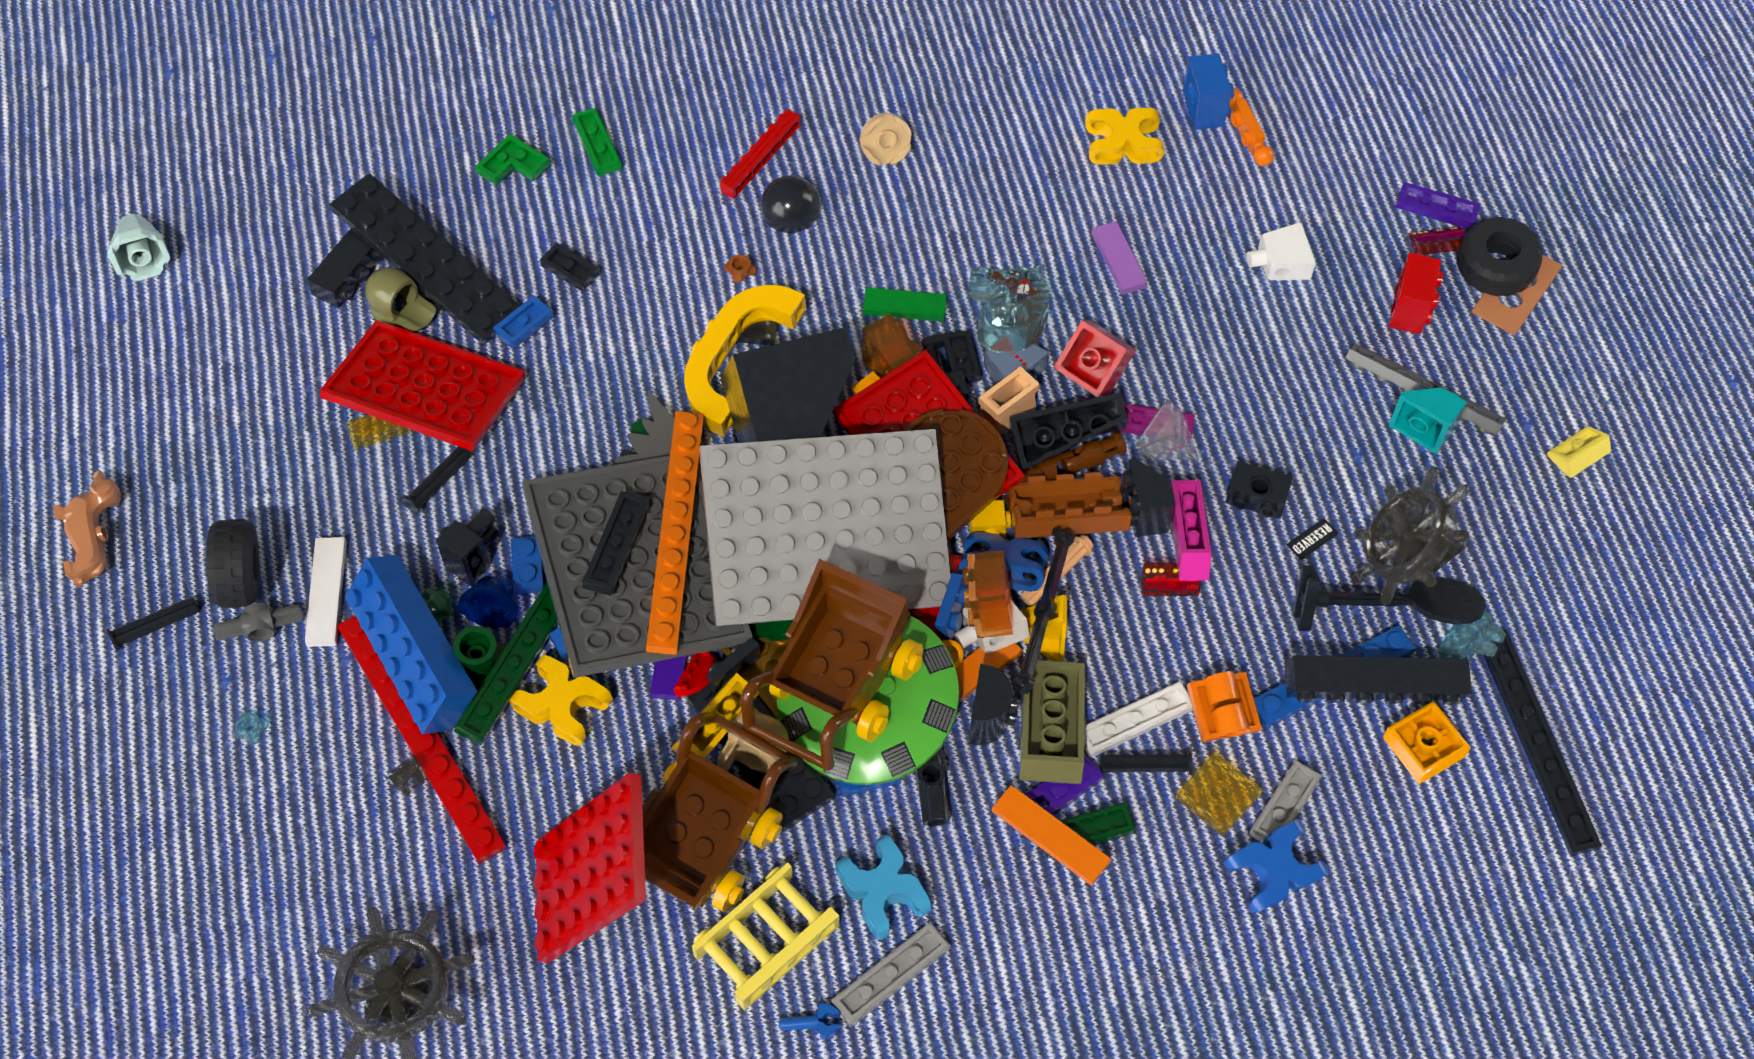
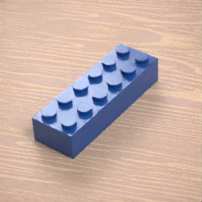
M399 556L367 557L345 596L347 603L357 617L361 628L372 644L373 650L380 658L386 673L393 681L399 696L403 699L422 735L453 730L477 690L456 657Z

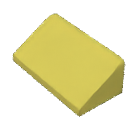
M1587 426L1547 452V456L1568 477L1572 478L1611 452L1610 438L1608 434Z

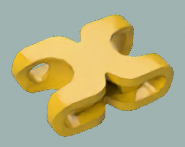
M1133 108L1128 111L1126 117H1123L1115 109H1096L1090 111L1085 117L1087 131L1090 134L1106 137L1095 140L1091 144L1088 151L1091 162L1094 164L1113 165L1119 163L1123 155H1126L1135 164L1160 161L1165 154L1162 141L1158 138L1143 135L1152 133L1158 128L1160 124L1159 112L1154 108Z
M542 655L536 662L540 677L548 682L547 687L542 692L535 694L517 690L510 697L509 703L514 711L535 724H543L550 720L556 736L573 745L580 746L587 736L583 725L573 718L574 714L580 708L588 706L601 711L606 710L613 701V698L608 689L589 677L581 676L571 680L569 669L564 663L550 656Z

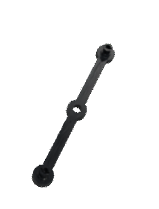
M1057 526L1051 533L1055 537L1054 544L1056 548L1041 601L1034 609V616L1036 618L1020 674L1015 671L1010 675V680L1014 682L1013 690L1020 696L1029 693L1035 684L1034 670L1048 620L1056 612L1057 607L1053 602L1067 552L1075 540V533L1069 528L1061 530Z

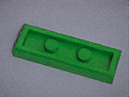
M596 107L571 115L597 177L622 170L620 159Z
M866 287L863 315L944 322L947 294Z

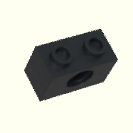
M1237 461L1225 503L1237 509H1247L1260 513L1265 517L1281 519L1293 476Z

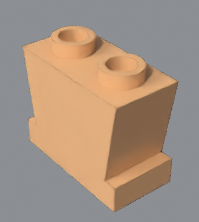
M1020 366L979 397L978 404L981 407L978 415L992 424L999 434L1002 435L1010 429L1009 417L1029 413L1036 409L1035 393L1039 390L1040 384Z

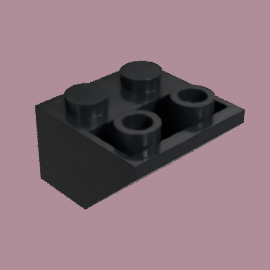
M1135 458L1129 459L1127 470L1123 471L1124 484L1120 486L1122 503L1126 502L1127 508H1129L1132 514L1130 527L1133 529L1134 537L1168 533L1176 505L1169 479Z

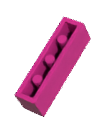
M1172 480L1171 488L1176 504L1172 517V529L1179 581L1209 580L1211 546L1201 480Z

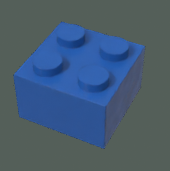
M1220 53L1189 57L1182 92L1194 130L1224 127L1226 116L1230 114L1229 103L1230 99L1234 97V87L1232 83L1228 82L1227 65L1222 63Z

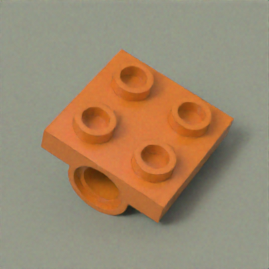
M1233 671L1221 672L1208 676L1204 680L1189 682L1186 685L1202 743L1257 733L1262 730L1246 672L1236 674Z

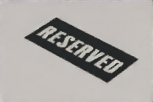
M1323 518L1288 542L1286 546L1302 561L1339 535V533Z

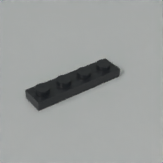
M623 491L620 492L582 581L583 589L612 596L649 506V498Z

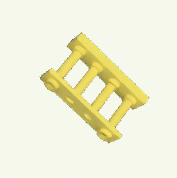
M788 862L782 868H774L766 876V882L713 928L701 931L693 941V955L697 960L708 953L737 984L735 999L744 1011L839 927V915L832 907L828 908L824 913L822 911L818 912L791 885L789 881L793 878L792 866ZM778 890L809 921V926L800 934L798 932L794 933L765 903ZM754 911L785 941V947L778 954H770L741 923ZM731 931L761 962V969L753 976L750 974L746 975L717 944Z

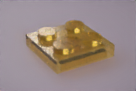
M1214 752L1176 793L1175 798L1219 835L1224 837L1260 798L1263 790Z

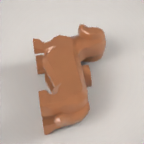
M102 471L94 473V484L89 486L91 492L77 495L65 507L53 505L55 518L63 520L65 533L76 552L74 556L75 563H71L69 560L63 562L65 576L69 580L73 579L74 585L78 588L105 570L106 554L104 542L108 541V534L104 526L99 524V515L105 508L118 505L121 500L120 488L113 480L106 479Z

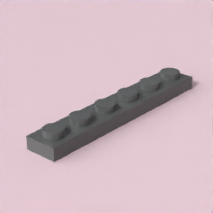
M1357 343L1349 349L1345 359L1351 361L1353 367L1362 371L1367 369L1375 373V377L1385 383L1393 382L1401 386L1400 389L1402 391L1442 387ZM1458 395L1467 402L1459 419L1460 421L1468 420L1476 424V428L1486 434L1494 433L1497 435L1506 418Z

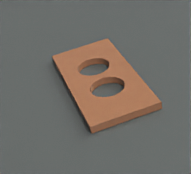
M1542 255V263L1535 278L1536 283L1517 293L1522 300L1520 306L1514 308L1507 307L1500 302L1499 296L1484 293L1471 313L1515 336L1563 265Z

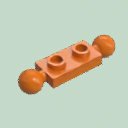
M1234 88V97L1230 99L1229 103L1230 109H1233L1230 115L1231 123L1234 127H1237L1241 135L1242 144L1245 147L1247 146L1255 163L1259 166H1268L1274 160V151L1269 146L1264 145L1266 136L1246 99L1243 98L1242 92Z

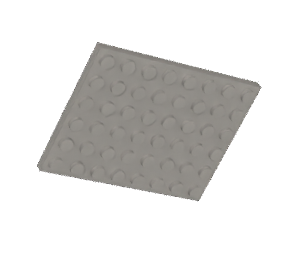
M935 429L699 447L715 627L794 620L819 559L907 598L909 601L907 610L941 607L951 576Z

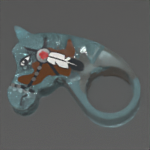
M1044 264L1034 268L1020 265L1008 270L978 267L970 272L969 296L976 301L988 302L979 310L978 341L984 348L997 353H1017L1027 349L1041 337L1047 325L1049 310V287L1043 275L1045 272ZM1007 325V326H1014V327H1001V326Z

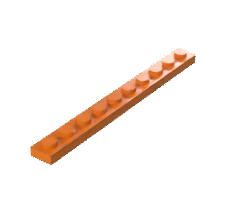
M675 412L646 652L677 655L700 455L699 447L701 446L704 414Z

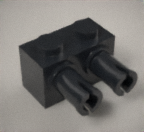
M481 508L466 525L455 520L450 526L444 527L436 539L445 568L470 587L491 567L485 549L500 536L498 529L492 525L496 518L486 508Z

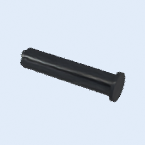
M457 447L408 496L403 495L401 497V501L406 508L418 514L420 507L472 457L471 451Z
M189 597L114 630H110V628L106 630L117 651L121 645L198 613L199 608L194 598Z
M1187 751V754L1102 755L1100 756L1099 766L1102 772H1187L1188 775H1192V753Z

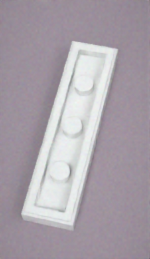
M345 537L315 538L305 644L307 647L337 646V625L340 618L347 544Z
M1181 681L1085 725L1084 750L1089 759L1193 711L1188 692Z

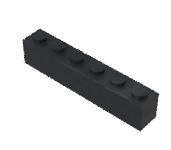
M1293 655L1285 661L1286 694L1288 698H1297L1298 702L1316 701V698H1326L1328 703L1344 702L1345 699H1356V703H1372L1374 699H1385L1386 704L1403 703V700H1414V704L1423 705L1433 702L1432 700H1443L1444 705H1457L1462 703L1461 700L1472 695L1469 659Z

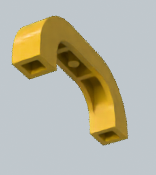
M778 285L752 287L732 297L722 307L715 319L712 318L708 322L706 333L701 340H697L693 345L692 354L688 359L684 373V384L690 408L693 413L704 414L703 426L708 430L725 437L733 425L726 397L716 393L710 385L714 375L738 340L740 334L749 325L759 321H774L794 329L807 309L805 294Z

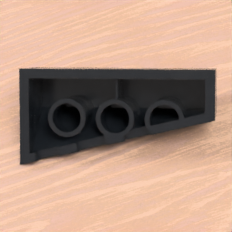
M1121 392L1009 417L1010 433L1022 472L1094 436L1124 430L1127 424V415Z

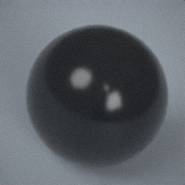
M786 175L776 178L765 188L761 197V212L765 222L771 228L782 233H797L808 229L816 221L819 214L820 201L817 191L810 182L799 176Z

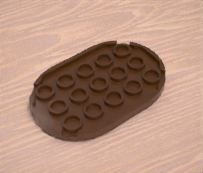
M943 409L918 417L902 431L936 430L948 542L999 495L1007 477L1008 457L1001 435L987 420L965 410H960V412H943Z

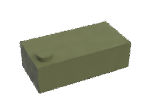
M1037 660L1033 674L1035 684L1029 693L1022 696L1019 780L1081 784L1084 768L1085 663Z

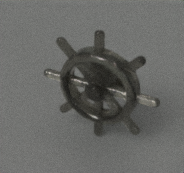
M1432 466L1427 470L1421 487L1411 488L1398 494L1394 486H1386L1384 493L1388 502L1377 513L1369 529H1356L1353 532L1355 539L1366 540L1365 555L1367 563L1351 576V581L1354 584H1360L1374 572L1386 580L1380 596L1381 603L1385 605L1391 603L1398 584L1417 580L1420 583L1424 582L1427 587H1434L1437 583L1434 573L1466 548L1464 542L1469 539L1470 534L1467 530H1458L1454 506L1470 493V487L1462 484L1446 498L1433 490L1439 475L1437 467ZM1427 505H1433L1434 508L1424 515ZM1412 510L1411 516L1409 518L1407 513ZM1387 540L1393 541L1387 547H1385ZM1396 554L1392 566H1388L1387 561Z
M370 907L367 910V918L371 934L356 942L346 954L327 945H322L318 948L317 954L320 958L338 966L333 983L334 997L310 1004L306 1009V1013L310 1017H316L338 1010L346 1024L354 1031L353 1036L342 1052V1059H354L366 1039L381 1043L398 1042L402 1059H416L412 1037L428 1028L438 1016L456 1025L465 1023L466 1015L463 1012L445 1004L449 991L448 973L471 966L475 961V957L471 953H465L443 960L438 949L427 939L439 919V914L435 910L428 911L416 932L398 928L384 929L379 909L377 907ZM389 947H406L401 957L397 956L394 963H392ZM375 952L380 966L379 971L362 963ZM418 952L428 960L429 966L421 967L412 963ZM354 974L373 983L350 991ZM366 1000L364 1005L365 1011L363 1012L365 1016L361 1018L354 1011L352 1005Z

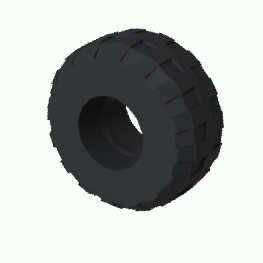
M1503 217L1484 219L1470 227L1467 234L1464 235L1458 253V268L1465 281L1476 290L1492 296H1510L1524 291L1533 283L1542 263L1543 247L1537 234L1526 224L1518 222L1516 219ZM1490 253L1503 254L1510 258V260L1497 259Z
M245 519L218 520L208 530V587L212 602L220 606V608L246 607L258 599L259 550L257 533L254 524Z

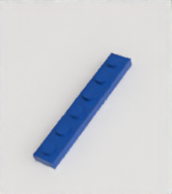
M1400 625L1339 656L1406 658L1414 654L1416 647ZM1285 682L1254 698L1260 723L1264 729H1267L1326 698H1316V701L1298 702L1297 698L1287 697Z

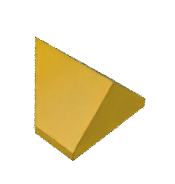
M1064 594L1054 599L1053 603L1057 607L1056 612L1048 620L1040 653L1051 661L1063 662L1067 627V596ZM1036 605L1020 610L1027 618L1030 636L1036 618L1034 616ZM1030 637L1024 639L1023 641L1028 644Z

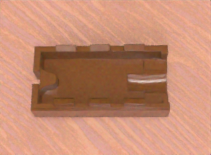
M1102 472L1085 473L1083 479H1074L1073 474L1056 475V480L1046 481L1045 476L1028 477L1027 482L1019 483L1006 492V503L1008 511L1012 515L1011 524L1015 539L1053 536L1051 534L1052 530L1057 526L1061 530L1069 528L1075 534L1129 531L1132 514L1129 508L1123 509L1120 476L1102 477Z

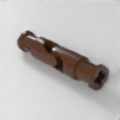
M1118 432L1111 433L1109 438L1098 442L1093 440L1073 451H1066L1035 465V467L1023 471L1025 480L1021 483L1027 482L1028 477L1045 476L1046 481L1056 480V475H1061L1057 473V464L1059 462L1065 470V473L1062 474L1075 475L1083 468H1094L1104 464L1106 459L1116 455L1120 457L1126 455L1125 443Z

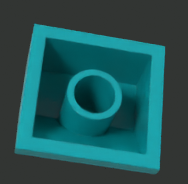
M1443 387L1403 391L1388 426L1437 455L1454 432L1467 402Z

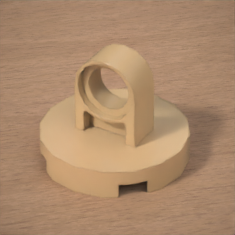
M887 112L877 114L870 118L863 126L859 138L860 147L868 160L876 165L888 163L893 165L904 159L909 152L912 133L904 119L898 115Z

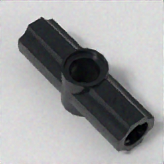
M939 749L926 764L916 770V786L919 791L923 826L937 827L950 822L944 780L945 770L942 766L941 751ZM927 774H933L938 778V781L928 783L923 777Z

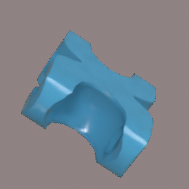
M883 835L876 840V852L881 863L875 869L869 871L858 869L850 858L847 857L835 862L836 874L849 897L854 900H862V918L877 940H882L889 936L890 927L885 910L890 905L896 903L905 904L918 917L931 912V902L917 877L912 874H903L904 857L889 835Z

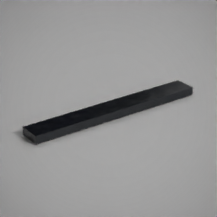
M1504 630L1479 636L1477 643L1570 857L1599 850L1602 844L1508 631Z

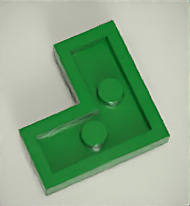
M509 134L475 166V170L478 175L494 185L501 182L513 169L534 181L550 166V160L542 153Z

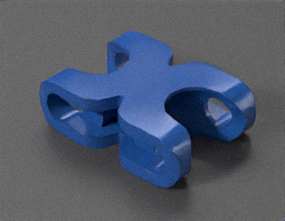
M972 532L967 536L964 543L965 555L959 564V573L964 576L966 581L983 585H994L998 581H1002L1010 589L1029 592L1037 591L1041 588L1045 580L1043 567L1047 563L1049 556L1048 549L1044 543L1025 538H1014L1006 542L1002 536L986 532ZM976 542L982 543L985 546V550H976L972 544ZM1031 551H1035L1040 554V557L1032 559L1026 557V555ZM969 564L982 566L980 570L974 572L967 568ZM1023 572L1033 573L1037 578L1035 580H1027L1023 576Z
M1300 819L1266 835L1263 844L1253 842L1223 860V864L1229 872L1247 867L1253 869L1259 875L1261 882L1259 892L1247 901V907L1251 914L1258 913L1284 900L1289 893V889L1300 890L1329 874V869L1323 861L1306 866L1300 864L1293 857L1291 850L1293 841L1305 832V827Z

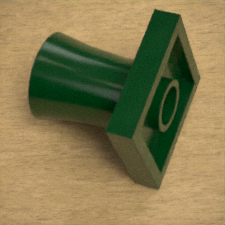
M471 626L458 633L453 643V650L478 691L507 645L496 642L495 636L490 630L481 626Z

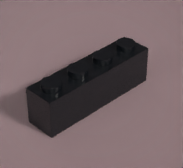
M350 228L307 278L312 296L339 309L345 301L351 298L353 291L361 282L367 279L370 271L384 257Z

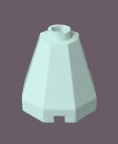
M133 213L121 218L108 248V255L116 274L124 276L123 273L130 275V278L135 281L160 275L163 271L164 263H168L170 260V254L162 235L142 216Z

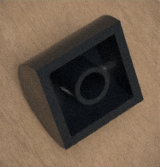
M980 664L968 744L971 745L993 743L1005 733L1008 725L1014 726L1019 695H1013L1012 686L1007 676L999 669L990 665Z

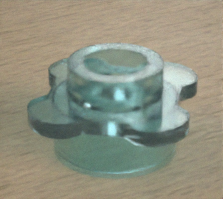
M245 712L237 719L235 728L232 729V735L235 739L242 738L247 740L250 745H255L260 741L259 736L263 730L268 728L269 723L266 718L259 719L256 714Z

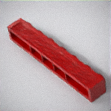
M789 109L781 113L777 121L769 126L767 132L761 134L757 143L751 145L747 154L741 156L736 166L733 165L730 172L721 178V193L735 199L801 126L800 115Z

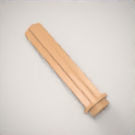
M1084 535L1075 537L1073 544L1068 549L1060 580L1084 556H1089L1092 553L1093 543L1088 537ZM1050 566L1044 571L1045 580L1040 589L1032 592L1024 591L1021 598L1028 606H1034L1041 600Z

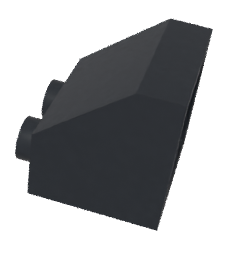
M846 327L732 355L721 375V381L738 443L821 437L855 362Z

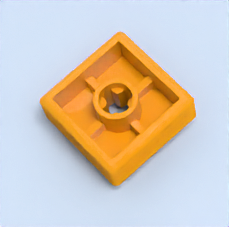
M1435 702L1427 704L1389 726L1383 735V739L1419 784L1465 758L1471 749ZM1429 741L1431 743V746L1425 745L1424 743Z

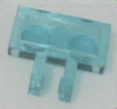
M1485 612L1481 619L1473 623L1454 624L1438 649L1439 656L1447 659H1469V661L1474 653L1492 657L1498 649L1492 641L1503 642L1507 634L1502 629L1492 625L1494 622L1492 614Z

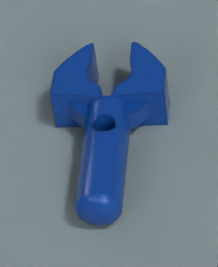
M828 1003L818 1004V1011L813 1016L780 1018L779 1028L782 1031L814 1029L820 1034V1040L831 1039L841 1030V1024L828 1026L822 1021L826 1017H840V1011Z

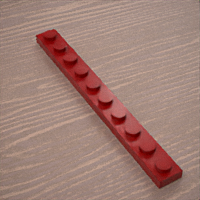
M354 615L337 625L339 632L478 864L505 850L506 846L438 733L422 735L417 724L413 721L411 713L403 699L399 696L398 690L390 676L386 673L385 667L377 653L373 650L372 644L361 628L357 617Z

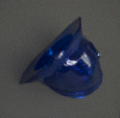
M496 575L482 577L459 597L457 611L468 620L482 626L491 628L509 627L517 619L518 605L512 599L514 592L513 583L507 578Z

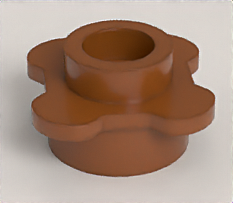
M735 255L724 265L725 271L729 272L732 275V280L737 283L742 282L747 276H753L756 273V267L751 265L750 259L745 255Z

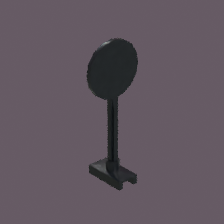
M1302 565L1292 616L1293 618H1299V631H1311L1316 607H1328V605L1413 606L1416 611L1427 618L1442 623L1460 625L1470 624L1481 619L1486 611V602L1484 597L1471 586L1453 579L1440 577L1423 578L1414 582L1408 594L1328 592V590H1319L1321 581L1314 565Z

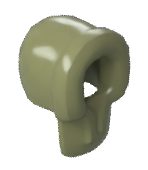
M379 268L371 274L366 282L365 295L370 304L371 314L376 320L393 326L400 325L411 331H419L426 327L436 314V307L421 297L415 282L404 272L396 268ZM396 297L407 302V305L400 312L392 311L393 301Z

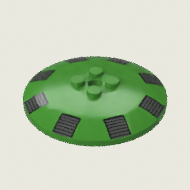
M908 616V621L901 632L902 640L900 645L907 639L922 644V664L919 670L907 681L892 675L891 664L881 686L869 701L870 703L876 700L888 706V724L885 731L873 742H868L857 736V725L850 721L841 726L835 733L833 739L834 768L827 771L804 760L809 766L837 781L856 785H874L887 783L909 775L926 764L938 752L948 738L957 716L959 683L950 653L940 638L929 627L916 618ZM793 695L786 700L777 697L779 719L788 731L789 741L821 756V734L826 723L834 715Z

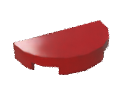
M709 651L693 655L673 689L676 697L694 694L708 685V671L716 663Z

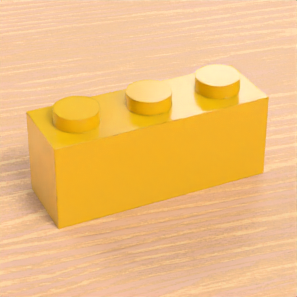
M736 673L725 683L701 713L712 711L734 722L741 711V695L748 682ZM756 692L754 699L759 695L760 692ZM715 724L701 726L694 736L690 751L705 759L728 731ZM680 738L671 747V749H673L676 753L680 742Z

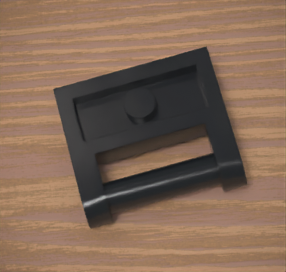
M970 330L928 336L921 340L923 351L927 350L940 368L937 348L944 347L950 372L962 370L966 383L981 381V373Z

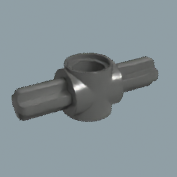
M253 603L243 609V612L240 613V618L214 624L213 632L217 640L244 635L250 641L262 642L272 638L274 632H277V627L300 622L303 620L304 615L301 606L298 604L272 610V607L268 604Z

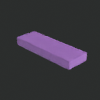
M1117 221L1092 228L1091 235L1121 295L1147 288L1148 282Z

